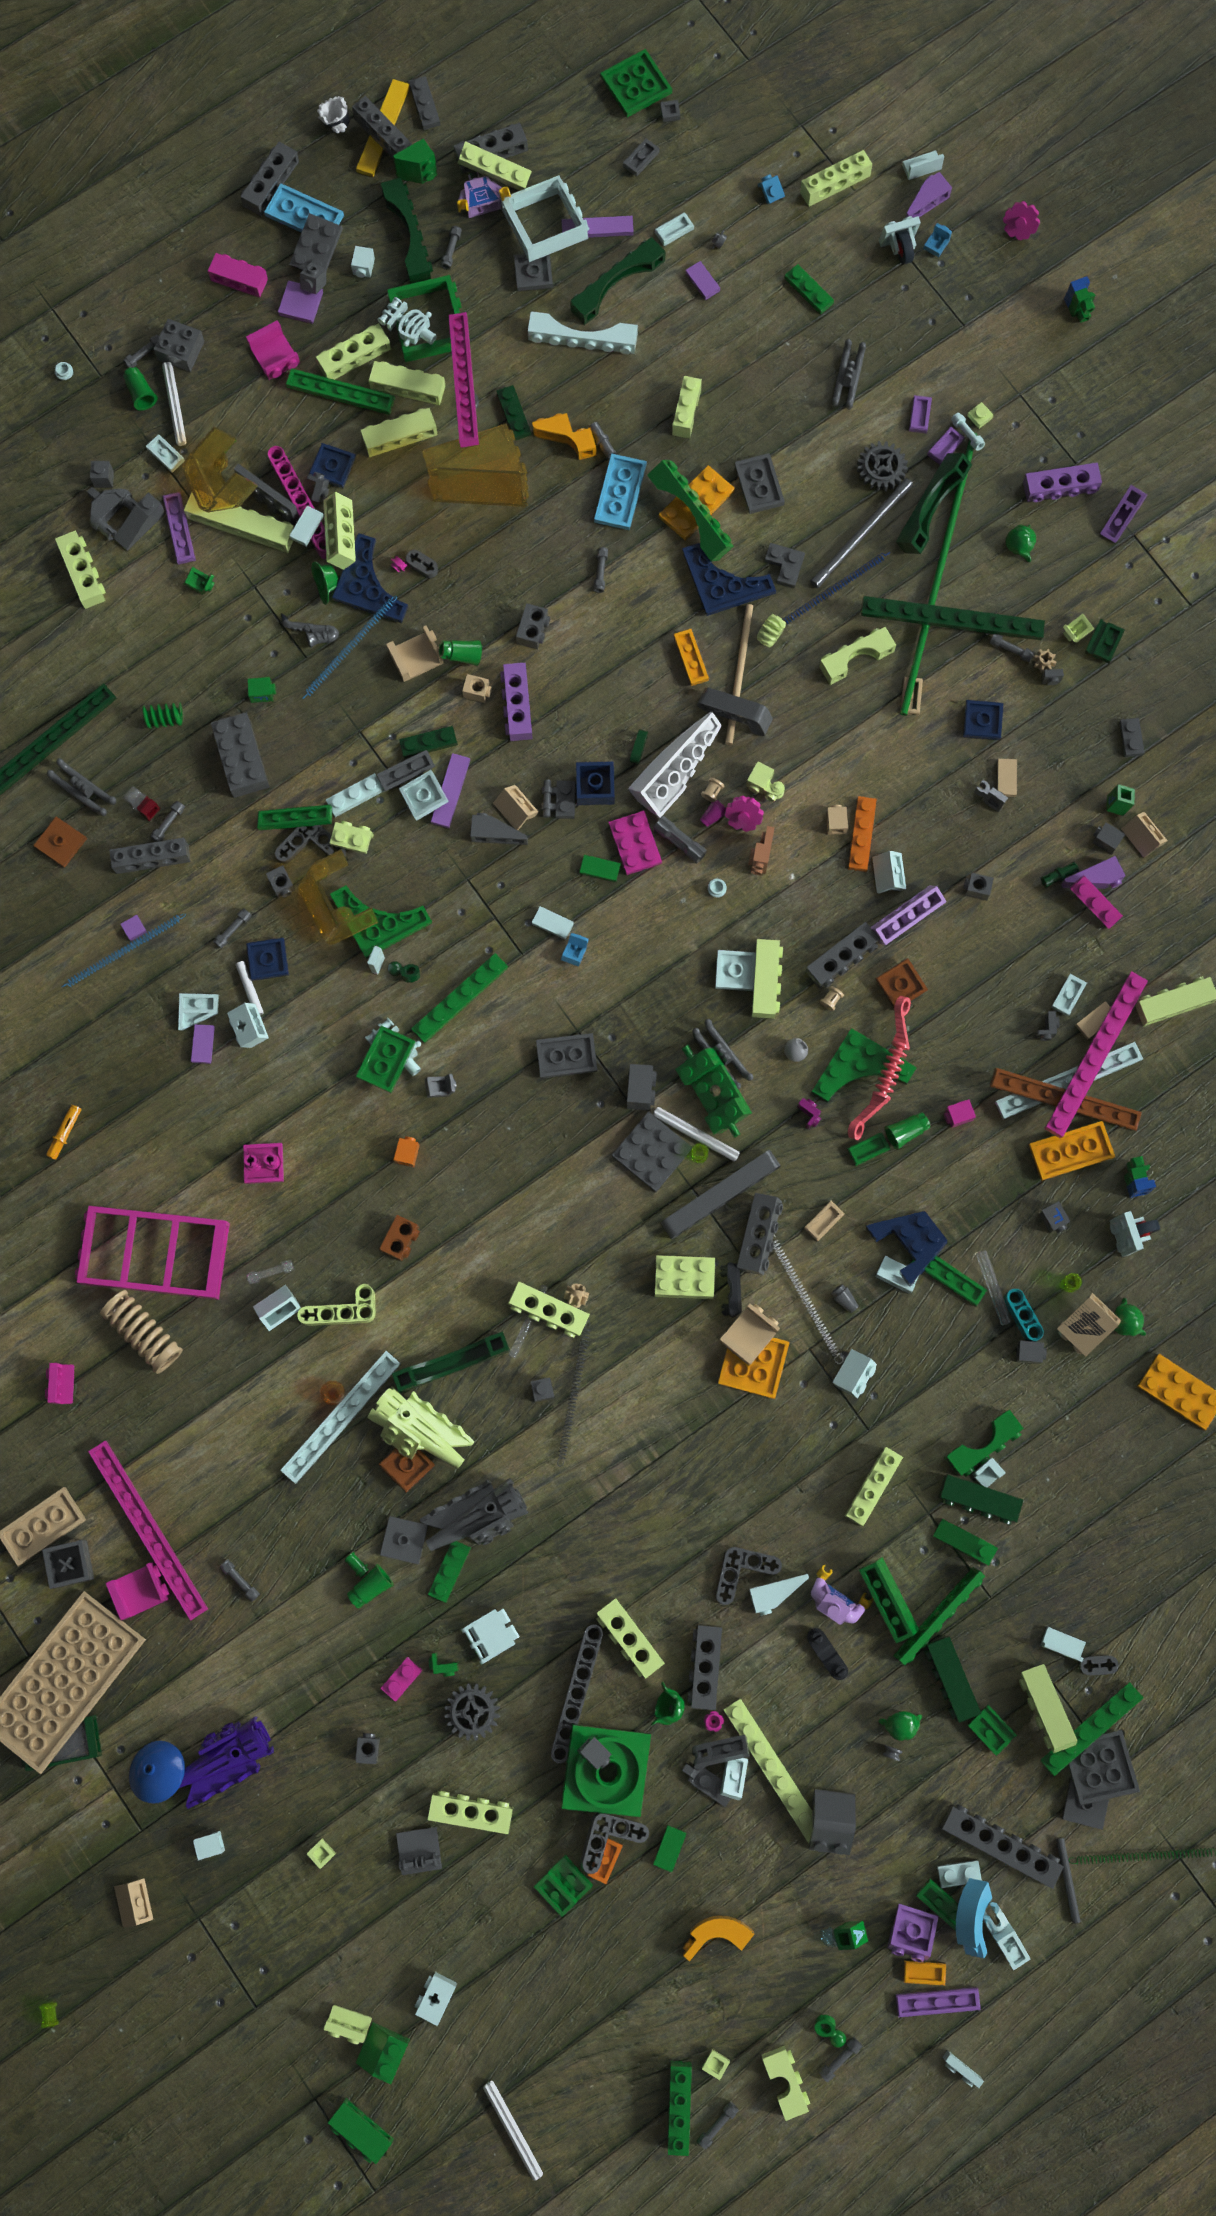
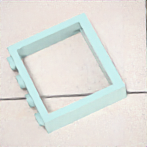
M559 175L513 193L511 197H505L504 201H501L502 211L529 262L588 239L587 231L589 227L587 220H583L580 207H576L573 194H569L567 183H563ZM559 194L576 227L532 244L515 211Z

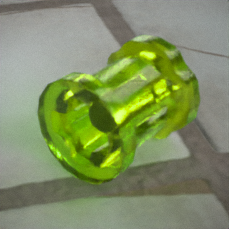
M700 1143L695 1144L691 1152L692 1160L696 1163L705 1162L708 1158V1147ZM697 1150L700 1152L704 1151L703 1157L700 1155L696 1156Z
M1076 1273L1068 1274L1061 1281L1062 1289L1069 1293L1078 1290L1082 1285V1279ZM1071 1279L1072 1282H1075V1285L1072 1286L1067 1281Z
M49 2002L38 2006L42 2015L41 2028L59 2024L56 2016L57 2002Z

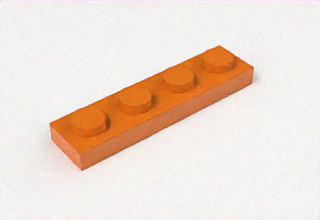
M858 796L848 870L863 872L868 870L877 801L875 798Z

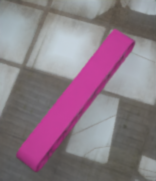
M279 446L271 447L268 450L271 466L289 500L295 504L300 518L307 506L313 509L314 507L284 450ZM283 471H289L287 474H281ZM291 486H297L295 489H289ZM299 501H305L303 504H297ZM320 522L316 531L321 532L313 534L311 541L318 555L326 559V549H321L323 546H326L325 527Z

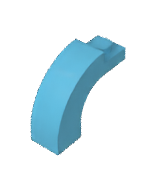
M969 1878L959 1900L956 1915V1937L958 1944L963 1945L965 1954L985 1958L987 1949L983 1938L982 1923L985 1910L992 1900V1894L988 1882Z

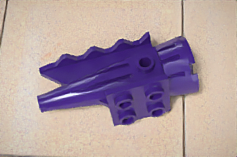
M258 1717L251 1718L242 1726L240 1722L235 1724L230 1722L221 1728L222 1731L217 1734L212 1732L204 1737V1741L201 1743L198 1751L201 1756L185 1768L184 1777L179 1787L192 1784L186 1803L187 1809L205 1802L213 1795L225 1791L233 1784L240 1783L248 1776L258 1773L261 1766L255 1760L274 1753L273 1746L269 1748L268 1742L271 1741V1738L261 1720L256 1722Z

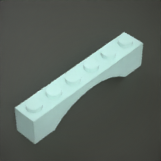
M531 312L528 340L535 343L545 342L552 345H567L573 348L584 347L589 350L600 349L605 352L615 351L622 354H635L638 325L619 323L605 330L585 332L568 328L557 322L547 313Z

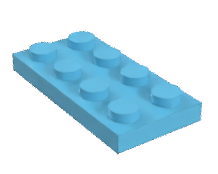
M284 184L279 185L264 211L266 217L301 233L309 213L338 225L344 217L343 211Z
M611 454L594 523L630 530L647 461Z

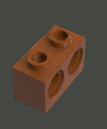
M396 1215L380 1247V1251L401 1262L404 1258L407 1259L412 1249L410 1248L412 1241H416L420 1234L418 1224ZM409 1226L411 1228L410 1233L402 1235L400 1232L401 1228ZM395 1243L402 1245L399 1252L392 1251V1246Z

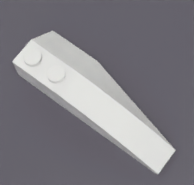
M713 712L706 714L677 737L628 788L635 799L658 818H661L687 787L685 784L689 777L694 775L697 763L702 761L705 756V749L711 745L722 725Z

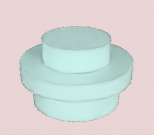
M60 362L56 365L55 374L60 380H68L73 375V368L66 362Z
M713 879L708 884V892L711 896L719 898L726 893L727 887L723 880Z

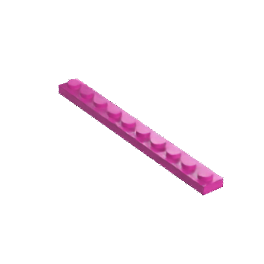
M467 312L449 315L458 432L461 448L479 445Z
M1132 971L1129 973L1047 1122L1045 1130L1060 1139L1064 1136L1148 980Z
M104 1441L88 1451L190 1621L207 1611L208 1607L108 1442Z

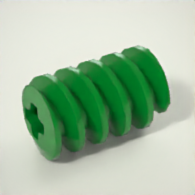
M181 702L179 703V708L176 707L175 703H172L171 708L166 703L164 709L161 708L160 704H157L156 710L150 705L149 711H147L145 706L142 707L144 722L149 729L153 728V724L156 728H160L161 724L163 727H167L168 722L171 727L175 726V722L178 726H181L183 723Z

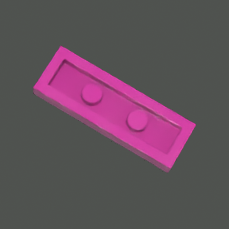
M1084 875L1070 887L1075 895L1108 929L1123 917Z

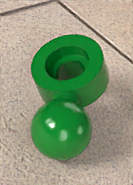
M829 2015L818 2016L815 2020L816 2033L822 2037H830L831 2044L836 2048L845 2045L846 2035L840 2030H835L836 2022L834 2018Z

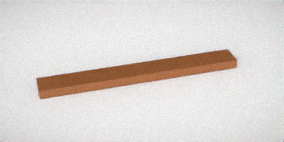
M999 1068L994 1069L990 1087L1055 1107L1066 1090ZM1087 1095L1076 1112L1137 1131L1142 1112Z

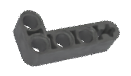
M708 687L704 689L697 703V706L703 711L713 712L715 715L748 725L750 730L759 736L766 735L773 720L768 708L764 705Z

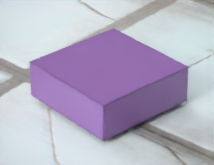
M137 915L121 923L130 941L147 932Z

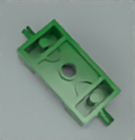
M689 1045L685 1046L682 1050L687 1059L675 1070L684 1085L691 1084L708 1113V1116L704 1119L713 1135L723 1133L729 1129L733 1138H736L741 1133L735 1124L752 1114L749 1106L714 1048H707L698 1054H693ZM715 1085L719 1086L720 1088V1094L718 1096H716L713 1093V1087Z

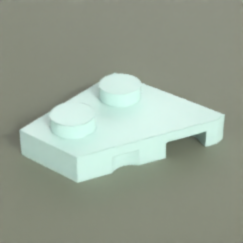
M179 993L178 1030H185L217 1015L219 995Z

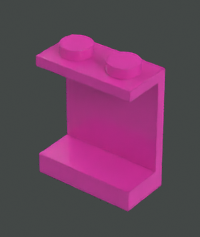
M278 320L246 336L249 348L269 380L279 377L283 372L291 370V368L294 369L300 364L297 352L294 353L285 338Z
M148 1563L141 1569L106 1583L120 1620H126L169 1600L167 1596L169 1595V1590L165 1583L162 1584L160 1576H162L161 1571L154 1563Z

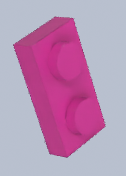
M407 1657L381 1689L396 1702L423 1670Z

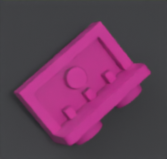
M49 1363V1368L46 1369V1379L49 1380V1383L45 1390V1398L51 1404H72L74 1365Z

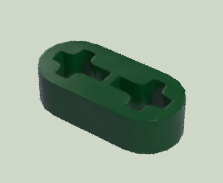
M639 729L630 757L631 763L640 764L648 731Z

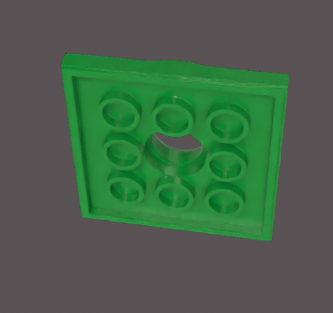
M572 1724L560 1808L641 1817L651 1734ZM590 1736H594L612 1754L609 1757V1762L616 1765L617 1775L610 1782L602 1781L599 1777V1769H595L577 1751Z

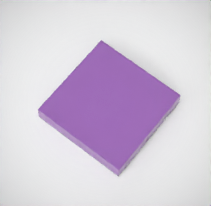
M288 281L278 314L283 317L313 324L323 295V289L315 295L300 289V283Z

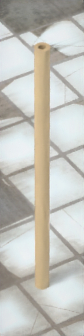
M747 604L745 609L733 695L740 697L753 605ZM731 719L728 721L725 741L727 745H732L736 721Z

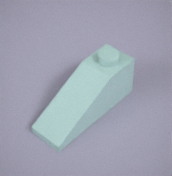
M808 1574L749 1589L755 1613L760 1612V1616L772 1613L771 1609L776 1608L809 1578Z

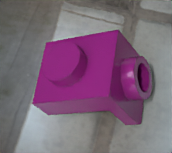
M802 1098L797 1108L811 1117V1120L806 1125V1128L809 1130L811 1126L815 1128L822 1118L819 1116L822 1111L816 1108L817 1105L812 1100Z

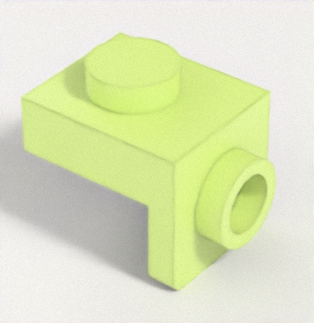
M1081 614L1069 625L1065 624L1063 626L1065 637L1069 641L1073 640L1076 643L1094 630V627L1084 614Z

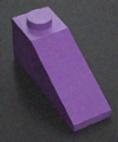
M940 172L926 178L906 217H921L950 198L952 187Z
M1130 485L1100 534L1116 543L1146 499L1147 494Z
M1116 856L1064 879L1061 885L1063 888H1070L1084 875L1097 889H1106L1110 886L1115 888L1122 884L1121 881L1126 875Z

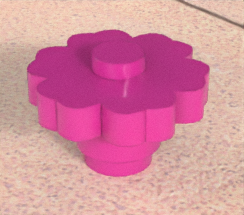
M1025 201L1014 203L1012 208L1007 209L1003 218V222L1006 224L1004 230L1010 237L1016 236L1018 240L1029 239L1031 234L1036 233L1040 224V220L1037 218L1039 211L1032 204L1027 206Z
M739 796L733 798L732 803L727 804L725 817L729 819L728 824L733 826L734 829L739 830L742 828L743 831L748 832L755 830L756 826L762 823L764 811L760 809V803L754 798Z

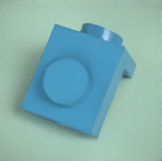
M771 174L761 178L762 182L757 184L758 187L762 188L767 204L785 197L778 175L773 177Z
M936 223L933 233L924 245V250L939 258L950 241L952 231L948 227Z
M571 933L561 960L579 967L587 949L588 938Z

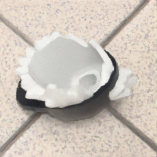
M340 96L333 99L329 98L328 101L325 100V103H321L317 110L318 118L331 133L345 132L350 123L348 106L344 98Z

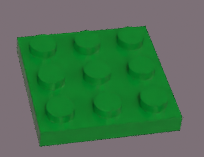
M646 49L600 73L601 79L627 118L672 94V87Z

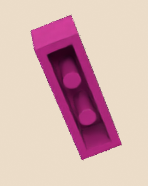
M216 253L208 269L211 281L259 298L268 281L266 270L262 267L250 265L243 260L232 259L226 254Z

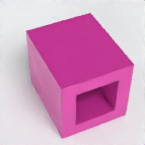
M969 1099L948 1106L945 1109L946 1113H944L947 1124L950 1123L952 1128L971 1122L976 1118Z

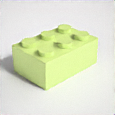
M656 1255L655 1297L713 1299L715 1258Z

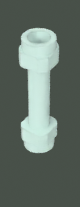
M960 413L953 415L951 418L953 425L956 428L960 427L971 440L970 445L977 451L981 450L985 445L983 438L980 435L976 436L965 423L966 418Z

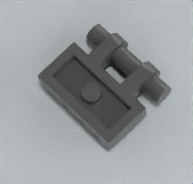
M544 780V787H542L543 803H541L543 817L549 818L550 811H556V819H575V781H557V787L552 788L551 780ZM551 795H556V804L551 803Z

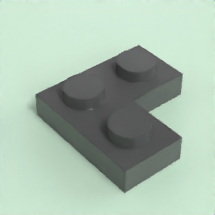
M770 543L765 562L781 567L777 584L795 588L805 553Z

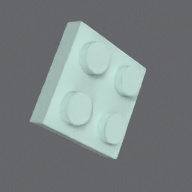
M432 770L399 788L416 820L421 819L449 802Z
M718 950L715 989L753 991L756 952Z

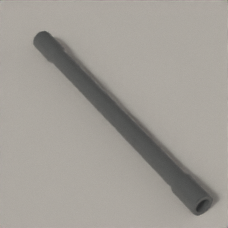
M905 478L890 497L827 565L810 580V583L815 588H819L845 557L895 503L912 488L913 483L911 480Z

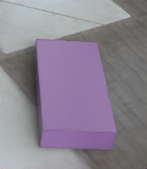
M701 261L686 269V275L705 300L720 292L719 285Z
M914 395L909 426L910 432L927 434L931 397Z
M950 427L928 451L927 455L940 465L946 454L953 453L964 441L965 437Z
M195 1024L192 1063L211 1064L215 1031L213 1025Z

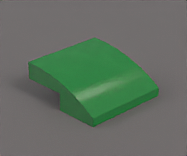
M564 1855L534 1885V1888L563 1917L592 1888L593 1884Z

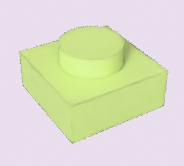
M981 402L968 412L967 417L980 429L993 418V414Z
M323 1838L307 1853L320 1869L336 1854Z
M712 2049L702 2066V2070L720 2080L730 2060Z

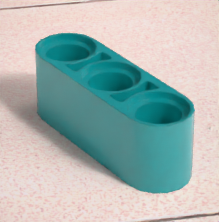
M1011 1289L1005 1294L1004 1302L1022 1336L1029 1342L1040 1340L1044 1333L1043 1328L1024 1293L1019 1289ZM1013 1293L1018 1296V1303L1011 1302L1010 1294ZM1020 1311H1025L1028 1314L1026 1321L1019 1317ZM1030 1328L1036 1329L1038 1333L1036 1338H1032L1029 1335Z

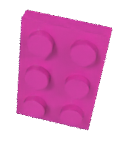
M644 811L609 822V827L626 875L662 864Z

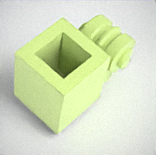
M757 762L747 780L746 786L749 787L748 789L756 794H765V798L771 802L780 799L785 790L782 782L778 781L773 784L770 782L774 769Z

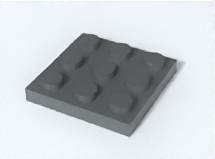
M648 1112L612 1154V1157L653 1191L657 1192L692 1151L693 1147Z
M1122 1730L1101 1735L1068 1764L1079 1806L1140 1792Z

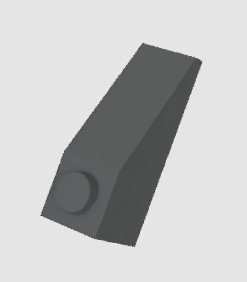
M148 492L135 505L115 535L114 540L128 551L166 514L162 504Z
M486 813L472 815V842L528 845L527 835L500 820L488 816Z

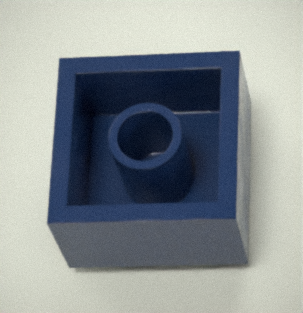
M614 761L576 762L577 805H614Z

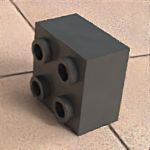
M167 319L153 350L158 361L171 362L173 366L191 372L205 341L201 330Z
M630 1064L627 1109L650 1111V1105L654 1106L655 1090H652V1087H656L657 1071H653V1065Z
M79 1540L42 1549L50 1589L94 1580L87 1540Z

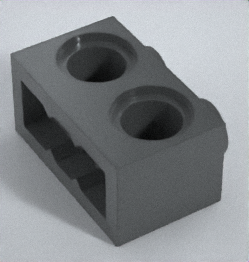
M526 603L516 635L517 644L538 650L539 644L544 642V628L548 627L550 623L548 609ZM536 616L541 618L538 621L532 620V618ZM529 633H534V634H536V635H535L534 637H532V638H530V637L527 636Z

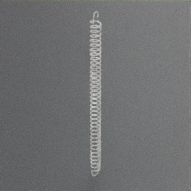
M830 1333L825 1334V1335H823V1334L821 1335V1336H825L824 1338L827 1339V1340L825 1341V1343H828L827 1341H828L829 1339L826 1338V1337H827Z

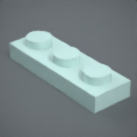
M374 773L326 799L328 805L331 804L332 813L337 817L384 792V788Z

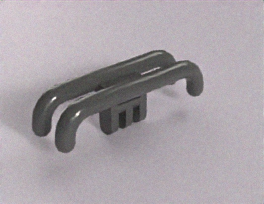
M847 339L844 344L831 402L832 406H838L842 387H850L846 402L848 410L853 407L866 349V343L861 342L856 361H848L852 346L850 339Z
M58 758L56 760L57 765L72 777L70 783L73 787L61 779L53 770H48L47 776L95 813L103 817L106 816V809L98 806L89 797L94 793L110 805L116 804V798L105 793L66 764L63 759Z
M706 1019L704 1022L705 1027L717 1043L714 1049L724 1066L732 1062L743 1078L751 1081L753 1074L749 1073L714 1028L712 1021ZM693 1028L692 1034L703 1050L711 1048L702 1037L700 1030ZM728 1071V1073L730 1074L731 1078L733 1079L734 1083L736 1084L739 1090L741 1088V1084L737 1082L731 1075V1073Z

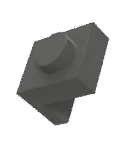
M318 472L308 474L307 479L316 482L311 500L322 502L329 493L327 488L329 480L324 478L325 475Z
M1048 1011L1046 1013L1045 1030H1037L1035 1038H1040L1041 1041H1049L1055 1037L1057 1028H1059V1017H1056V1011Z
M453 1074L424 1079L427 1098L448 1097L455 1092L456 1081L453 1079Z

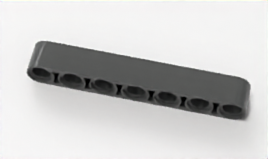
M768 1150L667 1217L660 1224L672 1240L770 1175L781 1165L772 1152Z
M596 1624L589 1625L583 1636L551 1751V1757L556 1763H564L568 1756L570 1738H563L560 1734L561 1729L566 1727L571 1730L572 1724L578 1725L603 1636L601 1627ZM591 1628L599 1630L600 1635L597 1639H591L588 1636V1631ZM585 1648H591L594 1651V1656L591 1659L583 1657L582 1652ZM583 1667L588 1670L587 1678L581 1679L577 1676L579 1668ZM576 1687L583 1691V1695L579 1699L573 1698L571 1694L572 1689ZM570 1707L577 1710V1716L573 1719L566 1716V1710ZM557 1748H563L566 1751L564 1758L559 1759L555 1756Z

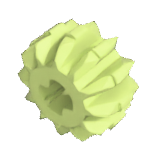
M770 615L759 630L757 640L764 646H773L783 632L786 622L779 616Z

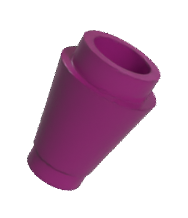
M716 800L710 804L700 818V821L708 827L725 816L726 808L721 802Z

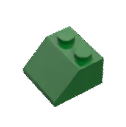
M424 138L393 155L397 178L401 177L405 181L423 184L437 176L435 154Z
M373 2022L356 2064L371 2076L392 2084L410 2039Z

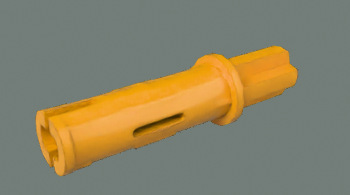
M71 1104L59 1130L52 1137L53 1141L46 1156L54 1160L57 1159L63 1145L67 1144L66 1140L81 1112V1108Z

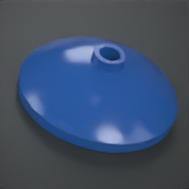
M154 1741L138 1751L129 1769V1784L132 1792L138 1799L155 1804L166 1801L175 1794L182 1783L185 1772L184 1758L180 1750L169 1742Z

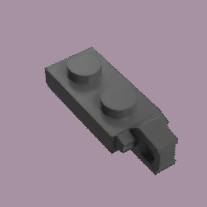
M686 1763L682 1771L690 1776L688 1781L726 1807L731 1798L720 1795L723 1780L706 1768L695 1769Z

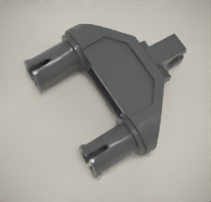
M91 487L87 491L89 497L93 500L91 502V527L95 531H100L108 540H112L113 537L111 535L115 537L117 531L106 522L123 506L132 511L137 502L126 489L104 490L99 493Z

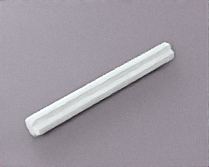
M164 362L162 367L177 445L182 446L186 445L187 442L173 365L171 362Z
M656 1108L653 1115L657 1119L730 1160H737L740 1154L739 1151L662 1108Z
M493 2081L486 2083L483 2089L530 2176L534 2181L539 2179L543 2172Z

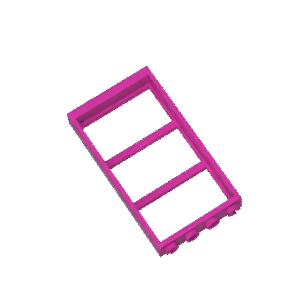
M88 1206V1211L84 1213L85 1230H82L81 1233L82 1249H79L78 1252L80 1264L79 1268L75 1271L77 1283L88 1286L219 1300L230 1226L228 1221ZM96 1213L130 1217L120 1281L87 1278ZM137 1217L172 1221L163 1286L127 1282ZM180 1222L215 1226L206 1291L170 1287Z

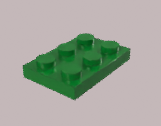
M380 1026L356 1077L386 1092L392 1093L416 1041L384 1026Z

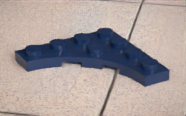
M358 533L355 540V562L343 570L332 597L333 601L377 615L376 612H379L378 609L381 610V607L385 604L384 607L388 611L382 608L386 614L380 611L383 615L381 617L402 623L408 609V604L397 599L394 602L390 601L393 596L382 588L373 568V552L376 539Z
M700 543L682 548V553L706 616L776 594L770 574L760 577H736L732 573L717 568L701 549Z

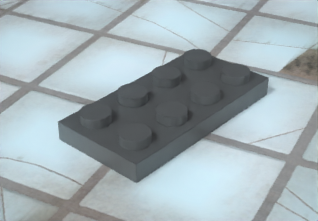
M237 464L234 472L239 488L245 493L249 492L258 503L261 504L263 502L267 505V508L272 513H278L284 521L296 526L300 518L295 504L244 467Z

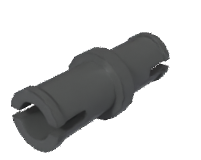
M598 422L592 423L588 428L591 429L592 435L596 440L595 444L601 448L606 459H610L611 454H616V451L610 444L608 435L604 434Z

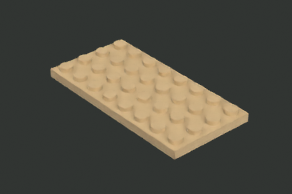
M84 1591L0 1696V1742L38 1773L42 1774L146 1639Z

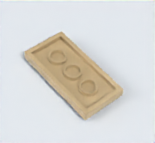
M63 1487L0 1530V1539L17 1566H21L40 1553L42 1549H46L85 1522L86 1518L66 1487Z

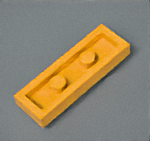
M692 629L675 633L674 639L690 685L694 686L709 681Z

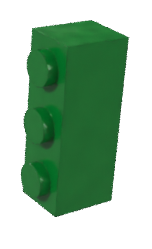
M347 2098L344 2099L328 2122L331 2131L336 2135L341 2134L346 2139V2143L351 2148L360 2150L362 2157L369 2163L374 2162L377 2164L394 2140L392 2136Z

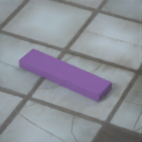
M633 216L583 218V220H587L589 227L587 231L588 238L633 235ZM562 219V233L576 227L572 219Z
M181 493L162 496L178 565L196 561Z
M452 753L442 785V790L449 802L434 810L431 824L450 828L469 767L470 758Z
M978 1987L895 1994L898 2017L981 2010Z

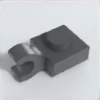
M982 780L979 785L980 787L977 786L974 792L985 798L984 803L999 812L1008 797L994 787L990 789L988 782Z

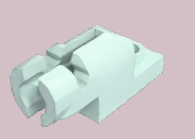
M991 1902L989 1905L996 1914L995 1918L999 1924L995 1925L986 1911L983 1921L1011 1968L1015 1970L1029 1961L1030 1957L998 1904Z

